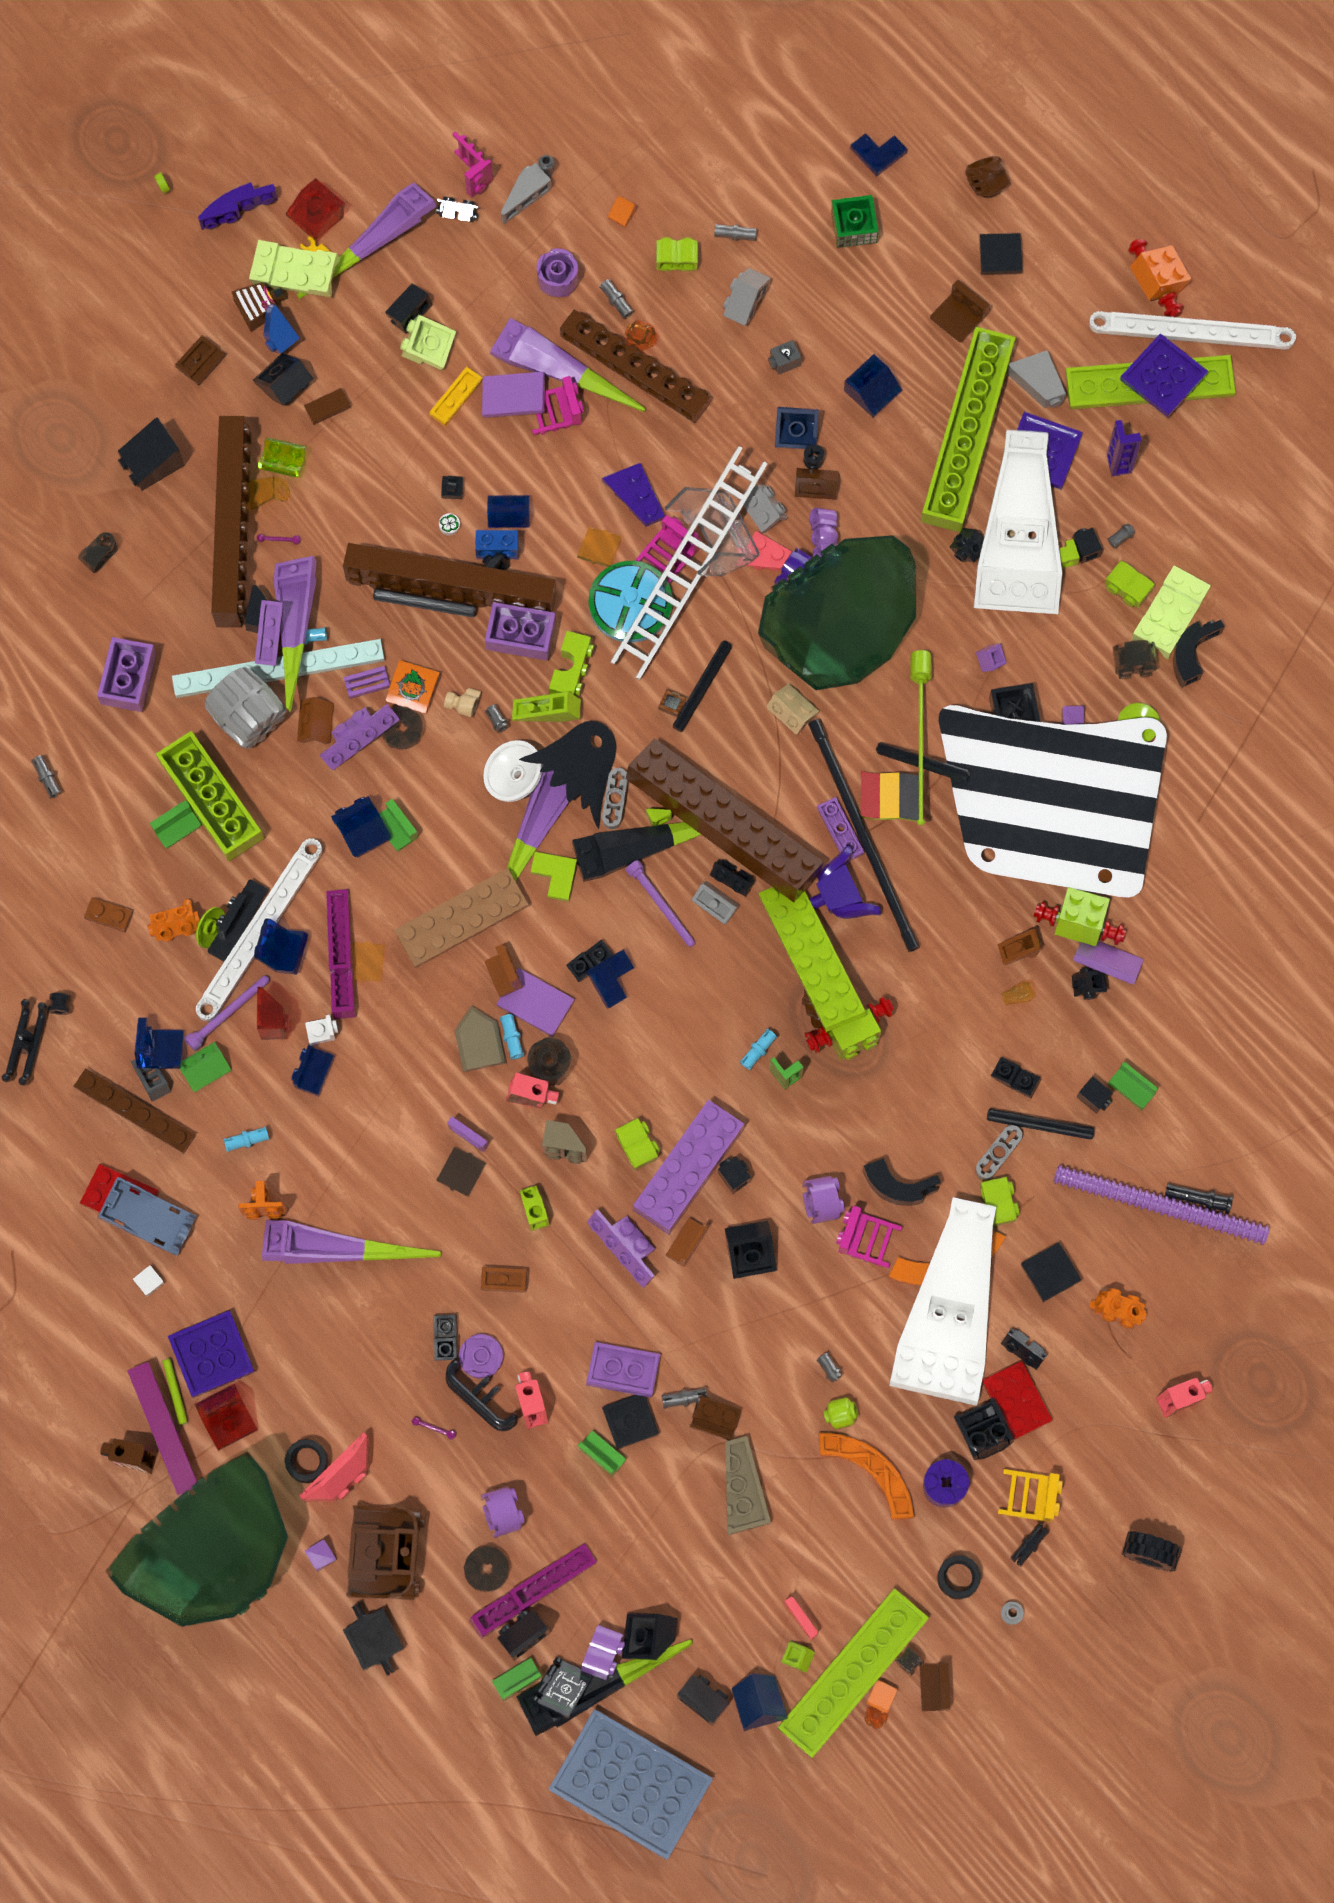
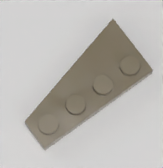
M747 1436L726 1441L727 1535L771 1524Z

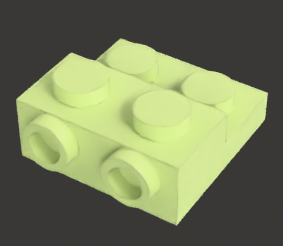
M418 315L414 320L411 319L406 331L410 333L408 338H404L401 343L400 349L403 350L401 356L418 364L424 362L442 370L456 331Z

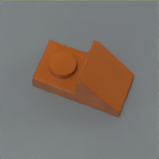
M1035 929L997 944L1004 965H1009L1025 957L1034 958L1041 950Z

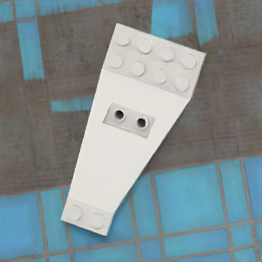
M1006 429L1004 453L977 565L974 608L1058 614L1062 568L1046 456L1048 432ZM1014 530L1015 534L1010 537L1007 535V532ZM1034 531L1036 533V536L1034 538L1028 537V533Z
M953 1197L948 1220L899 1340L889 1386L977 1406L985 1366L992 1230L996 1207Z

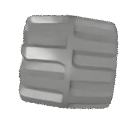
M247 667L236 669L224 677L211 690L204 702L206 710L218 726L240 747L247 749L266 739V734L273 732L277 728L276 724L283 721L284 714L287 712L285 706L273 690Z

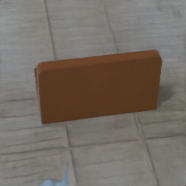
M797 468L794 497L836 500L838 471Z
M948 1663L921 1665L922 1711H949Z

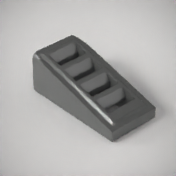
M151 1052L131 1061L151 1101H155L171 1092ZM148 1062H151L150 1065L142 1069H139V1067L147 1064ZM152 1070H155L154 1072H152V1073H150V1074H148V1075H146V1076H143L144 1074H146V1073H148V1072H150V1071H152ZM157 1077H159V1079H157V1080H155V1081H153V1082L147 1084L148 1082H150V1081L156 1079Z

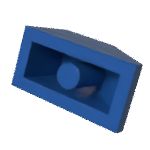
M268 305L263 337L266 339L265 345L271 352L282 353L300 338L277 306Z

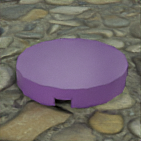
M485 1334L473 1335L461 1345L459 1362L464 1372L470 1377L477 1379L489 1378L501 1368L503 1351L499 1343L492 1336Z

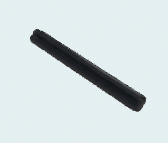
M375 588L373 593V599L377 601L472 618L476 614L475 605Z
M723 640L673 723L675 730L682 732L732 649V645L729 642Z
M883 742L878 743L876 751L879 755L919 767V754ZM923 756V769L961 782L968 781L970 777L968 770Z
M991 1108L987 1112V1120L991 1122L1089 1140L1094 1137L1095 1129L1089 1126Z

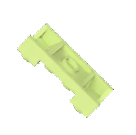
M258 240L249 280L253 284L262 282L266 287H280V289L331 297L332 276L335 266L340 262V257L337 253L321 250L313 252L279 246L278 243Z
M1173 566L1131 639L1148 643L1157 648L1164 658L1169 659L1177 646L1179 638L1187 629L1209 592L1211 585Z

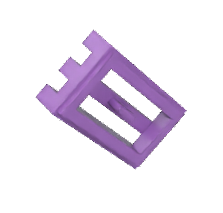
M384 666L343 677L349 699L390 688ZM384 680V683H381V684H377V685H374V686L366 687V688L359 689V690H356V691H352V690H351V689H353V688H357V687H360V686H366V685H369V684H371V683H375V682Z
M453 1116L449 1119V1129L480 1151L484 1152L488 1143L484 1138Z

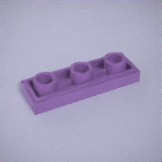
M835 797L817 805V810L839 853L848 844L853 849L849 861L864 855V851L837 798ZM842 827L844 831L840 832L837 828Z

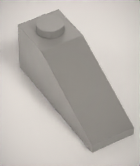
M536 163L525 167L519 175L501 211V222L503 224L510 221L552 189L551 179Z

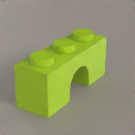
M566 631L561 647V657L570 659L574 665L567 671L554 670L549 686V694L569 692L574 696L580 695L582 689L580 680L582 676H586L588 669L586 660L587 657L592 656L594 645H591V637Z

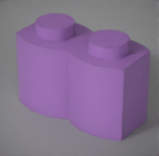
M597 1625L582 1663L581 1671L604 1680L607 1679L608 1675L613 1676L617 1666V1662H614L616 1654L621 1655L625 1642L622 1641L623 1634Z

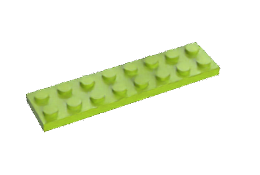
M1231 355L1192 358L1204 367L1208 374L1185 400L1235 396ZM1132 363L1071 367L1065 370L1070 409L1145 404L1148 402L1120 380V376Z
M773 887L759 892V898L825 1031L828 1032L865 1017L866 1011L806 892L804 891L794 903Z
M894 1588L789 1713L788 1719L784 1720L777 1729L808 1756L813 1758L929 1617Z

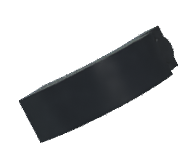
M1214 620L1209 621L1202 627L1199 621L1190 625L1179 638L1173 655V670L1181 688L1201 679L1203 672L1196 661L1195 649L1201 643L1222 634L1225 626L1221 620L1216 622Z
M884 1158L864 1165L862 1170L869 1186L879 1197L900 1206L922 1204L924 1200L922 1194L925 1193L926 1196L934 1194L941 1185L938 1175L914 1184L901 1183L891 1175Z

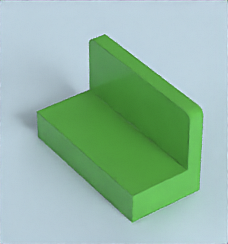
M391 799L385 803L386 809L373 819L395 850L400 851L416 840L418 834L395 801Z
M186 800L150 823L152 830L166 849L201 827V823L192 812Z
M215 1042L177 1063L193 1092L231 1071Z
M774 1057L770 1059L769 1070L784 1090L802 1078L803 1066L799 1061L783 1070Z
M1126 1062L1122 1063L1120 1069L1108 1082L1111 1087L1141 1111L1158 1091L1155 1085Z
M593 1431L582 1443L580 1442L577 1445L582 1453L611 1477L626 1462V1459Z
M529 1658L493 1680L492 1683L504 1702L542 1679V1676L533 1660Z

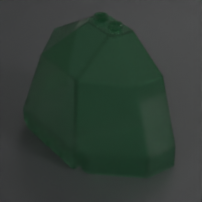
M895 536L849 538L842 540L837 546L831 543L820 551L821 557L816 554L803 564L805 569L801 566L786 576L787 582L785 579L780 580L771 587L773 592L765 596L758 635L764 648L815 691L860 682L891 659L916 618V562L910 548Z
M249 1452L213 1469L207 1474V1481L202 1477L191 1486L195 1491L193 1496L186 1490L173 1501L178 1507L176 1510L171 1505H168L156 1516L161 1523L157 1525L153 1520L149 1521L140 1529L143 1534L137 1533L127 1542L106 1569L109 1578L124 1595L177 1625L184 1627L233 1618L238 1614L242 1615L250 1608L249 1605L255 1599L260 1600L268 1593L267 1589L271 1586L288 1539V1534L267 1474Z

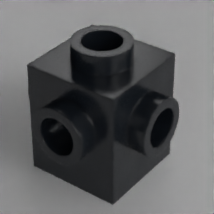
M963 528L955 536L949 548L955 553L954 556L959 561L974 563L980 556L984 538L975 529Z
M1092 968L1080 969L1079 974L1071 976L1074 997H1083V1000L1096 999L1097 994L1107 992L1105 973L1093 971Z

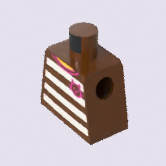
M262 282L232 291L233 300L250 332H253L265 323L268 305H276V302L284 299L280 287L268 291Z
M116 1438L112 1444L104 1442L100 1451L101 1455L107 1456L109 1461L118 1466L152 1474L158 1452L146 1445Z

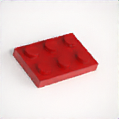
M99 1164L80 1204L100 1212L117 1177L142 1188L156 1197L159 1191ZM132 1188L129 1190L137 1195L140 1193Z
M1022 1361L982 1380L990 1399H995L1014 1440L1053 1421Z

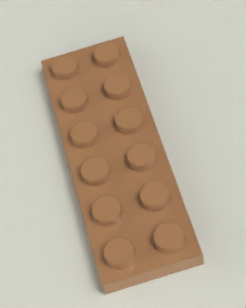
M506 868L398 927L394 931L414 967L417 968L528 907V903L509 869Z

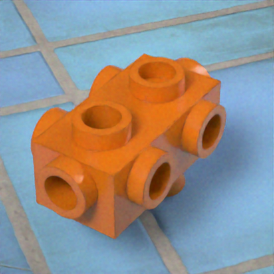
M185 899L182 906L149 915L151 924L147 926L151 937L155 936L157 941L163 940L168 942L175 936L182 934L190 936L197 931L200 915L198 911L194 912L192 901Z
M1109 1288L1108 1291L1099 1292L1096 1300L1090 1302V1308L1095 1309L1094 1313L1101 1315L1102 1320L1120 1322V1326L1133 1329L1134 1326H1140L1147 1316V1312L1144 1310L1145 1304L1139 1302V1297L1133 1295L1121 1296V1291Z

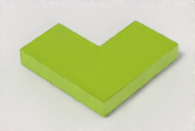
M539 852L534 853L531 874L551 878L548 898L569 902L577 859Z

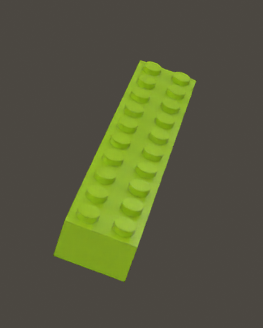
M975 327L922 511V523L960 532L963 528L1016 338L1014 336Z

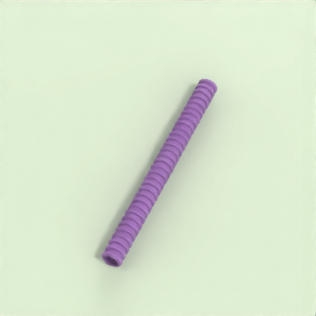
M1062 1165L1057 1167L1054 1184L1059 1182L1061 1186L1068 1185V1188L1072 1186L1075 1190L1079 1188L1081 1192L1086 1190L1088 1194L1092 1192L1095 1196L1098 1194L1102 1198L1106 1196L1108 1200L1113 1198L1115 1202L1119 1200L1122 1204L1124 1202L1129 1206L1133 1204L1135 1208L1140 1206L1142 1210L1146 1208L1149 1212L1151 1210L1156 1214L1160 1212L1162 1216L1167 1214L1169 1218L1173 1216L1174 1219L1180 1218V1221L1187 1220L1189 1224L1194 1222V1225L1200 1224V1227L1207 1226V1229L1214 1228V1231L1220 1230V1233L1227 1232V1235L1234 1234V1237L1238 1235L1240 1239L1247 1238V1241L1254 1240V1243L1258 1241L1260 1245L1266 1243L1269 1234L1268 1226L1262 1227V1224L1255 1225V1222L1248 1223V1220L1242 1221V1218L1235 1219V1216L1228 1217V1214L1224 1216L1222 1212L1215 1213V1210L1209 1211L1208 1208L1204 1210L1202 1206L1197 1208L1195 1204L1190 1206L1188 1202H1185V1204L1181 1200L1177 1202L1175 1198L1170 1200L1168 1196L1163 1198L1161 1194L1158 1196L1154 1192L1150 1194L1148 1190L1143 1192L1141 1188L1136 1190L1134 1186L1130 1188L1127 1184L1125 1186L1120 1182L1116 1184L1114 1180L1109 1182L1107 1178L1103 1180L1100 1176L1099 1178H1096V1175L1089 1176L1087 1172L1082 1174V1171L1076 1172V1169L1069 1170V1167L1062 1168Z

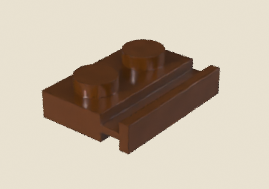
M201 335L179 359L175 367L199 386L225 357V352L219 350L216 345Z
M698 1396L692 1416L693 1420L689 1427L728 1441L733 1440V1433L736 1430L741 1409Z

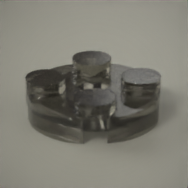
M408 707L393 708L392 710L399 717V721L381 734L382 738L390 748L402 750L411 748L421 740L423 734L422 720L417 713ZM401 723H403L404 727L408 726L403 733L396 731V728H399Z
M490 1546L477 1548L466 1559L464 1564L465 1578L469 1585L477 1591L494 1592L500 1589L507 1581L509 1573L508 1561L505 1555L496 1548ZM483 1564H491L493 1566L490 1569L492 1572L490 1575L487 1573L481 1574L483 1570L481 1566Z

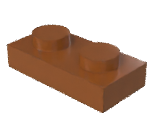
M91 897L84 918L126 932L133 912L132 910Z
M482 1267L481 1290L525 1293L526 1269Z

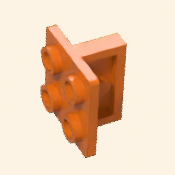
M255 1181L256 1188H252V1201L254 1203L238 1204V1209L242 1216L249 1220L259 1219V1216L279 1219L281 1215H287L283 1202H269V1189L265 1181Z

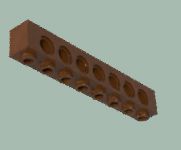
M574 309L561 325L560 337L696 424L710 405V397L705 390L692 386L691 382L684 377H678L671 368L661 366L654 357L644 355L637 346L627 344L621 336L616 333H610L601 323L596 324L584 312L579 313ZM583 330L590 331V333L588 334H582L580 332ZM599 341L607 342L605 345L597 344ZM616 352L624 353L622 356L614 355ZM633 363L641 364L639 367L631 366ZM652 373L658 375L656 378L648 377ZM669 384L675 386L672 389L665 388V386ZM685 395L692 397L690 400L682 399Z

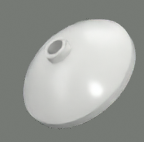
M519 740L510 741L499 746L490 755L484 768V784L488 792L496 799L504 802L518 801L529 795L540 781L542 775L540 769L543 764L528 763L519 759L537 752V749L531 744Z

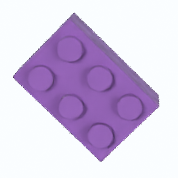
M493 602L485 637L486 650L548 661L556 624L555 613Z
M112 637L97 694L101 705L142 712L157 654L154 645Z

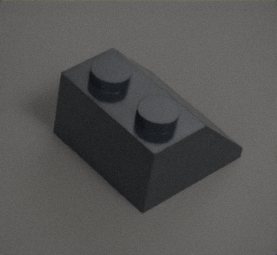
M281 353L253 379V382L274 402L284 406L290 403L299 391L307 388L313 377L299 359Z
M768 1220L724 1228L733 1279L777 1271L772 1234Z
M525 1610L516 1617L518 1621L514 1625L510 1626V1624H507L498 1632L500 1634L497 1637L498 1641L514 1661L550 1634L549 1629L534 1610L530 1612Z
M693 1674L678 1692L677 1699L713 1726L729 1706L728 1696L719 1689L716 1692L709 1687L710 1682L702 1675L696 1677Z

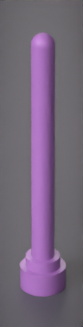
M639 860L631 863L625 871L630 877L637 879L687 946L693 947L695 944L694 939L644 875L645 871L643 870L644 866Z
M262 976L199 1032L188 1034L184 1038L186 1043L194 1051H197L202 1046L203 1039L268 984L269 978Z

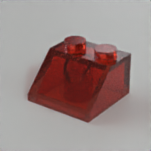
M315 178L301 189L286 212V216L312 239L316 240L344 218L345 203Z
M257 987V1031L261 1040L287 1039V1033L291 1032L289 1014L285 1013L284 1008L264 988Z
M235 1384L195 1404L198 1414L217 1450L258 1431Z

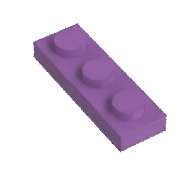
M261 600L255 664L276 666L283 602Z

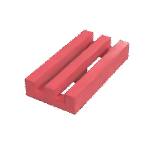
M793 1597L788 1598L784 1604L809 1639L812 1640L818 1635V1631Z

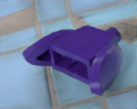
M847 844L843 851L820 871L817 883L820 894L809 898L814 910L826 905L830 914L833 913L836 917L842 919L870 915L881 916L880 907L863 903L846 867L853 852V849Z

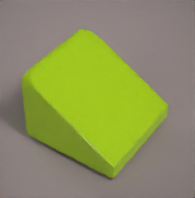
M646 809V816L651 826H658L671 821L672 812L671 810Z
M789 1641L781 1663L807 1673L815 1652L805 1646Z

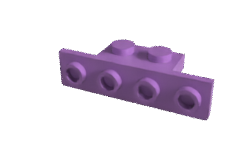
M388 704L372 716L365 707L356 711L351 718L339 724L331 732L336 743L321 753L320 757L331 770H334L398 722L399 717Z
M596 1210L587 1223L605 1243L606 1247L619 1259V1262L631 1273L633 1278L644 1288L655 1275L642 1260L649 1256L655 1248L627 1216L612 1226L600 1211Z

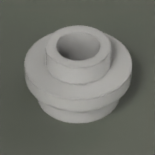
M1008 1602L1002 1607L1001 1617L1007 1624L1015 1625L1023 1619L1024 1611L1020 1604ZM1010 1609L1016 1610L1017 1615L1015 1617L1009 1616L1008 1611Z

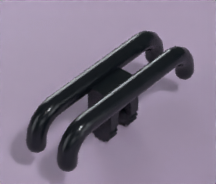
M23 999L21 1001V1015L7 1069L1 1079L3 1082H10L15 1073L19 1053L27 1054L23 1075L18 1080L20 1085L26 1086L33 1072L46 1021L47 1006L43 1002L38 1004V1017L34 1033L32 1034L26 1030L30 1014V1002L27 999Z
M451 1361L445 1373L448 1387L497 1431L504 1432L515 1427L518 1420L517 1415L511 1414L508 1418L501 1419L486 1406L500 1391V1388L495 1386L481 1400L478 1399V1394L489 1384L490 1379L485 1377L470 1391L455 1377L459 1369L458 1361Z

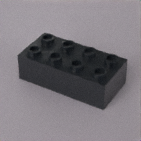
M1033 683L992 689L990 691L989 702L992 715L1008 719L1040 722Z

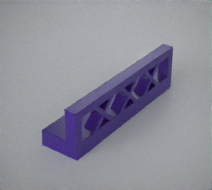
M1122 420L1115 421L1106 453L1111 477L1132 473L1142 441L1140 433L1125 435Z

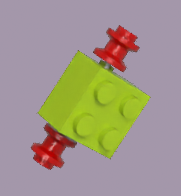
M1070 887L1067 889L1061 912H1058L1059 906L1056 905L1053 909L1046 907V902L1042 901L1041 905L1037 904L1033 916L1037 918L1036 922L1040 923L1042 920H1047L1052 927L1056 919L1058 923L1054 935L1095 947L1100 934H1102L1101 941L1104 942L1107 938L1112 939L1114 945H1118L1119 942L1123 943L1126 934L1122 924L1114 927L1107 920L1105 927L1103 925L1110 899Z
M881 997L879 998V1004L875 1006L871 1003L867 1004L868 1009L865 1010V1017L830 1030V1032H826L822 1026L819 1028L820 1033L816 1035L808 1033V1039L805 1040L807 1047L810 1051L814 1050L817 1054L820 1052L821 1046H833L840 1061L845 1058L847 1060L853 1059L863 1049H866V1051L873 1049L878 1045L877 1042L880 1039L881 1030L878 1026L880 1017L884 1015L888 1018L892 1017L894 1008L891 1001Z

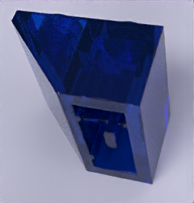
M875 354L852 373L844 383V392L873 418L902 392V388L890 368Z

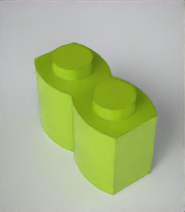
M668 237L656 241V270H697L698 241L692 238H683L676 241Z
M1123 561L1117 564L1105 580L1106 589L1111 594L1122 596L1123 601L1128 606H1135L1137 608L1142 605L1154 590L1155 585L1150 579L1138 573Z
M638 1118L615 1129V1134L635 1171L657 1160V1153L660 1152L654 1140L651 1142L647 1136L650 1131L644 1121L640 1122Z
M1007 1177L981 1182L980 1190L983 1203L996 1207L993 1227L1016 1222V1216L1020 1214L1017 1203L1012 1201L1011 1195L1014 1194L1012 1182H1008Z

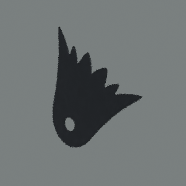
M585 721L575 726L547 747L524 756L519 760L528 763L544 764L540 772L554 771L550 786L557 787L567 783L566 798L568 802L581 794L582 809H585L589 803L594 822L599 829L603 796L616 756V742L607 726L597 721ZM593 736L601 738L602 745L599 748L591 745V738Z

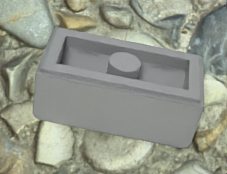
M708 881L700 885L691 901L725 925L740 907V904Z

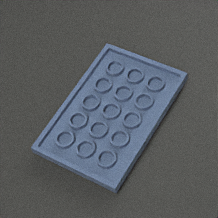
M594 1709L548 1790L668 1860L713 1778Z

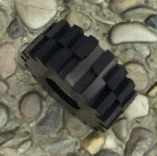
M1129 1531L1121 1554L1125 1558H1129V1560L1136 1561V1563L1147 1567L1175 1572L1182 1548L1171 1541L1155 1537L1151 1534Z

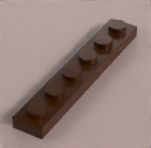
M86 1068L74 1084V1088L182 1154L186 1152L196 1137L194 1133Z

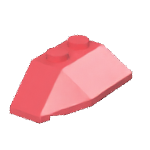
M363 1432L299 1497L304 1502H336L338 1499L343 1500L350 1493L351 1490L349 1488L354 1483L359 1484L367 1476L365 1473L368 1470L367 1435Z

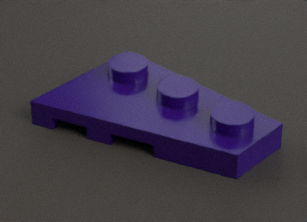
M641 463L602 478V482L614 492L619 500L621 499L629 507V510L645 527L664 519L665 515Z

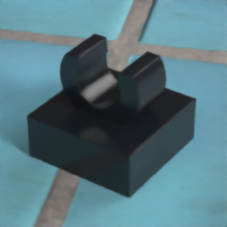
M442 476L441 498L462 499L463 477Z
M496 552L493 558L486 555L482 560V563L486 564L485 567L506 571L510 567L504 556Z

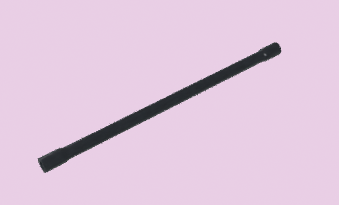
M820 719L813 720L808 723V726L821 750L895 918L903 942L908 952L915 951L920 948L919 943L897 899L827 740L825 730Z

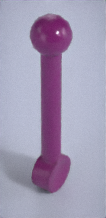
M263 534L257 536L259 542L264 540L293 542L296 545L301 542L300 537L297 535L293 536V538L264 536Z
M418 1417L412 1419V1424L415 1426L421 1425L446 1435L450 1440L456 1437L455 1432L452 1430H443L420 1421Z

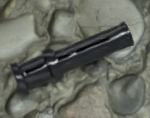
M1167 1183L1165 1197L1168 1196L1205 1205V1208L1209 1210L1213 1208L1225 1211V1214H1229L1233 1195L1224 1196L1216 1194L1212 1190L1207 1193Z

